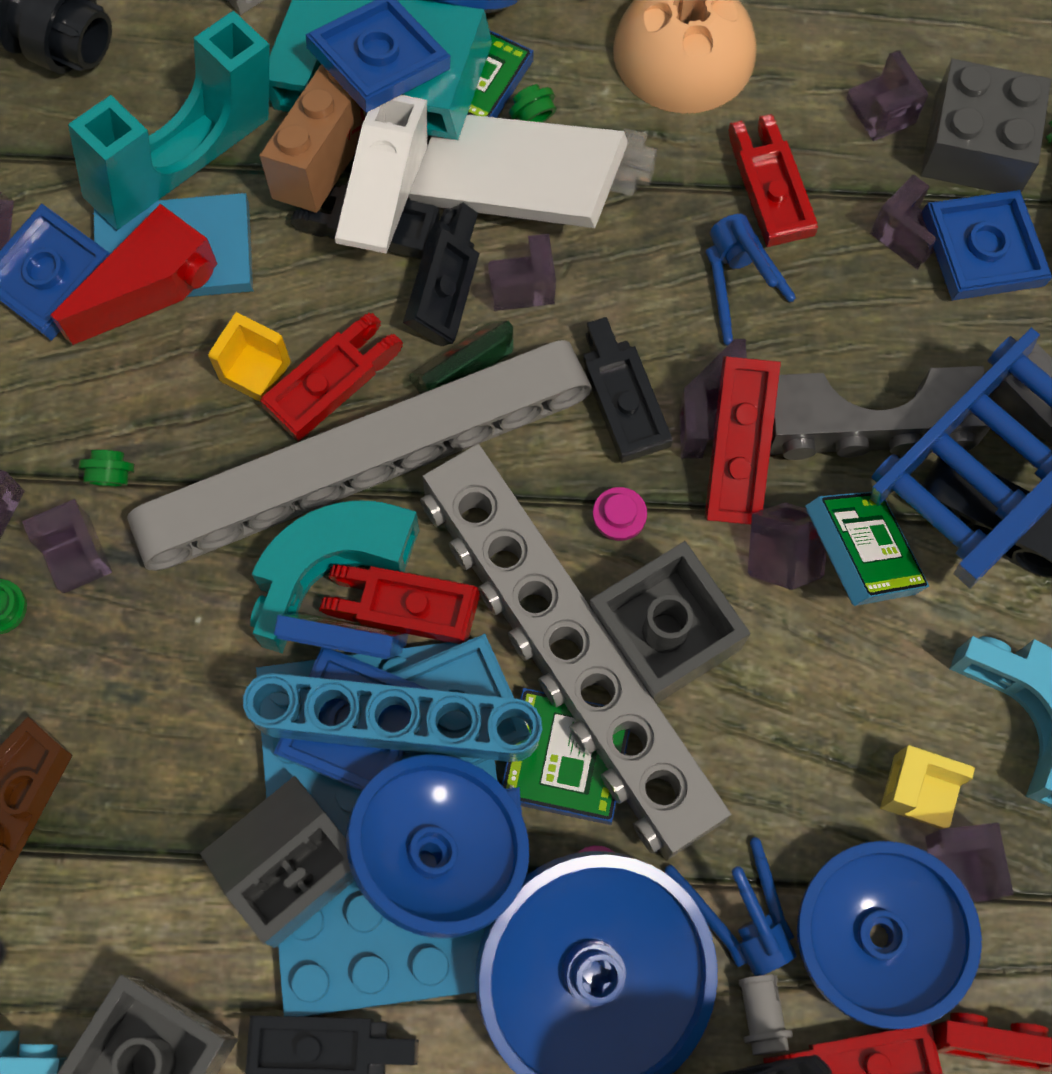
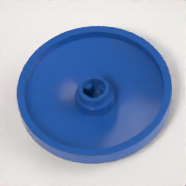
M587 851L569 854L554 859L527 874L519 894L510 907L498 919L486 926L481 938L475 968V991L482 1022L500 1056L516 1074H673L691 1055L707 1028L714 1007L718 982L717 957L712 934L702 912L688 892L666 873L649 863L629 855L607 851Z

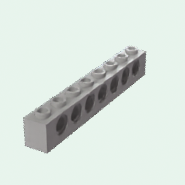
M476 444L424 474L425 496L420 498V502L425 513L434 526L437 527L443 523L452 536L453 540L449 542V547L455 559L465 571L472 567L483 583L478 586L484 603L493 615L502 612L512 627V630L508 632V636L513 647L524 661L530 658L533 659L543 674L542 677L538 678V682L551 704L557 708L565 703L576 722L569 726L572 736L586 755L596 750L608 768L607 771L601 774V778L615 801L621 804L626 800L639 819L633 823V826L649 852L653 854L659 850L667 861L722 825L731 816L730 811L480 444ZM480 508L485 510L489 517L483 522L471 523L463 519L462 514L468 509ZM499 551H509L514 553L519 558V561L511 567L503 568L495 565L490 558ZM528 595H539L545 598L550 606L543 612L531 613L523 609L519 602ZM567 639L578 646L580 654L573 659H560L552 653L550 646L557 640ZM589 685L602 686L609 692L611 702L603 707H593L584 701L581 691ZM620 730H630V732L640 738L643 751L633 756L620 753L614 746L613 735ZM652 779L667 781L674 789L675 801L669 805L654 803L646 793V783Z

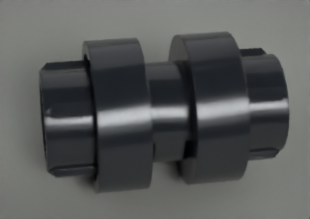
M0 0V48L15 54L23 53L26 59L58 74H65L73 69L81 72L85 69H92L102 61L109 48L112 36L111 19L104 12V8L97 4L96 0Z

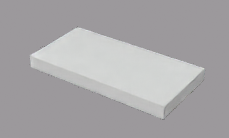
M467 115L459 140L431 136L408 197L410 200L435 205L440 208L450 209L464 202L478 213L595 228L625 153L628 140L625 132L618 130Z

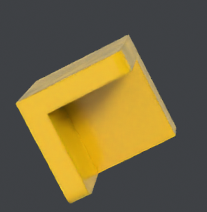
M235 312L208 354L220 382L259 402L262 399L261 397L280 381L291 364L281 334L238 312Z

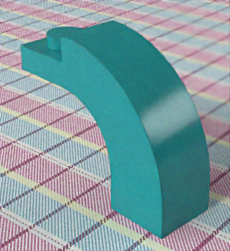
M348 501L324 506L309 512L280 532L264 550L251 574L260 590L268 592L267 597L259 596L250 618V626L254 628L253 635L261 647L283 653L287 640L277 639V636L274 635L277 615L298 613L308 590L320 578L330 573L333 564L369 569L370 566L405 572L420 530L417 513L383 502Z

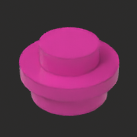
M615 487L603 492L597 498L593 508V521L598 531L605 537L616 541H625L637 536L644 528L647 519V507L642 497L635 491L624 487Z

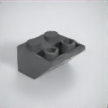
M295 775L200 853L229 901L264 945L276 948L355 881L348 862L346 838Z

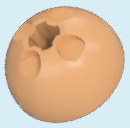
M633 0L620 20L613 45L616 69L628 89L644 102L656 108L675 113L709 111L731 101L749 82L754 70L757 52L752 21L739 0Z

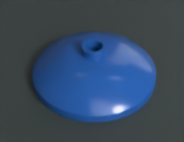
M419 755L391 764L380 771L365 786L351 811L346 832L347 857L352 875L361 893L385 919L406 931L421 936L454 938L483 929L498 919L510 907L519 894L526 878L529 864V840L519 808L507 790L495 778L481 768L458 758L444 755ZM428 851L432 853L436 859V865L428 866L424 864L420 859L419 852Z
M874 841L856 845L842 851L826 862L814 875L805 890L799 908L797 921L798 945L809 977L824 998L836 1009L863 1024L884 1029H909L929 1024L950 1012L962 1000L977 974L982 950V936L978 913L973 900L961 880L949 867L935 856L912 845L892 841ZM874 925L882 926L887 931L888 942L883 948L877 947L871 941L870 931Z

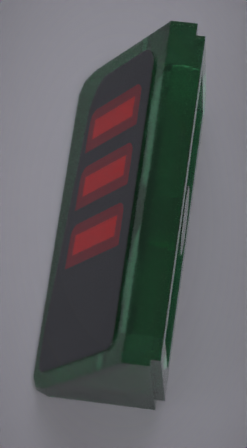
M493 321L411 373L409 375L411 383L422 394L494 365L513 352L512 324L509 321Z

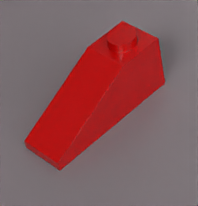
M159 204L50 316L65 339L72 345H75L183 301L194 289H198L207 283L218 264L208 239L162 204Z

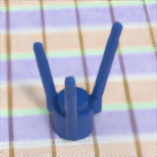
M743 214L729 215L718 221L710 230V236L714 245L705 252L712 266L723 343L727 346L733 343L723 268L724 263L729 264L733 269H739L753 262L770 287L776 286L788 302H793L796 297L787 281L764 250L747 216Z
M753 837L750 840V846L770 914L764 915L742 867H734L732 875L752 919L751 922L738 929L742 938L741 941L736 939L673 865H667L664 872L682 886L695 901L708 926L728 948L737 967L748 963L754 976H761L778 969L797 957L790 942L794 935L785 920L768 860L765 856L761 840L758 837Z

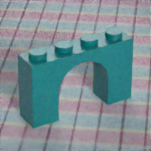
M374 0L291 1L269 57V98L275 110L289 112L321 66V63L306 48V34ZM397 0L451 56L449 70L405 92L404 95L427 100V135L459 140L492 45L485 10L426 0Z
M234 10L194 37L196 70L194 85L180 110L159 130L149 135L148 130L112 95L68 124L82 197L116 230H119L157 200H160L269 120L270 44Z

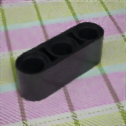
M937 457L922 486L971 530L976 532L980 529L988 535L1002 521L995 514L998 508L941 458ZM993 473L1013 492L1020 489L1026 495L1030 493V491ZM1052 507L1002 558L1033 574L1052 578Z

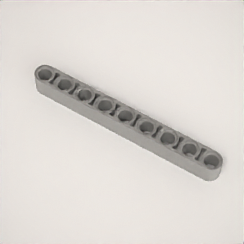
M566 340L555 341L146 502L134 508L128 514L127 521L145 568L153 571L167 569L572 407L584 400L591 393L592 387L570 342Z

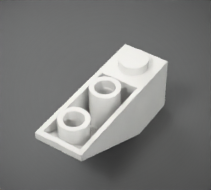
M400 95L367 112L360 132L335 236V243L387 254L427 149V100Z

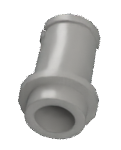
M761 975L739 980L749 1029V1036L744 1037L745 1044H751L753 1056L789 1051L787 1038L793 1037L792 1030L785 1029L777 986V975Z

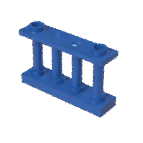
M1032 327L1018 341L1012 336L1003 341L988 359L992 367L901 459L897 455L892 454L877 468L871 477L876 484L872 488L870 499L877 506L893 491L896 492L958 548L955 554L962 561L953 574L970 589L1052 507V450L988 397L1012 374L1052 408V377L1027 357L1032 352L1040 336ZM971 413L1038 469L1034 474L1042 481L1028 495L1020 489L1013 492L949 436ZM932 452L998 508L995 514L1002 521L988 535L980 529L976 532L971 530L910 475Z

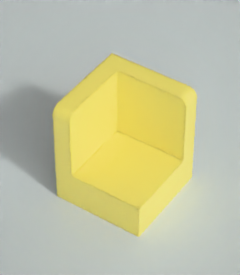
M907 745L894 755L880 809L944 830L951 825L960 786L973 779L975 767Z

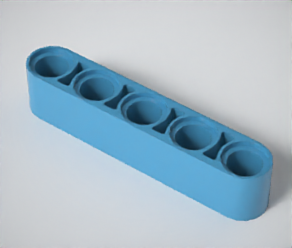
M276 673L263 674L255 678L247 686L243 696V708L250 721L265 735L276 738L515 762L522 761L532 755L537 749L542 732V720L537 709L529 702L516 698ZM272 693L287 694L289 696V706L281 717L268 720L260 716L261 703L268 695ZM331 699H342L350 704V712L345 721L335 726L322 724L319 721L321 707ZM390 705L404 706L411 713L409 724L398 732H388L378 726L380 713ZM450 711H459L468 716L472 724L466 735L451 739L439 732L437 728L439 719ZM509 717H517L523 719L531 729V736L522 744L511 745L505 743L497 733L498 725Z

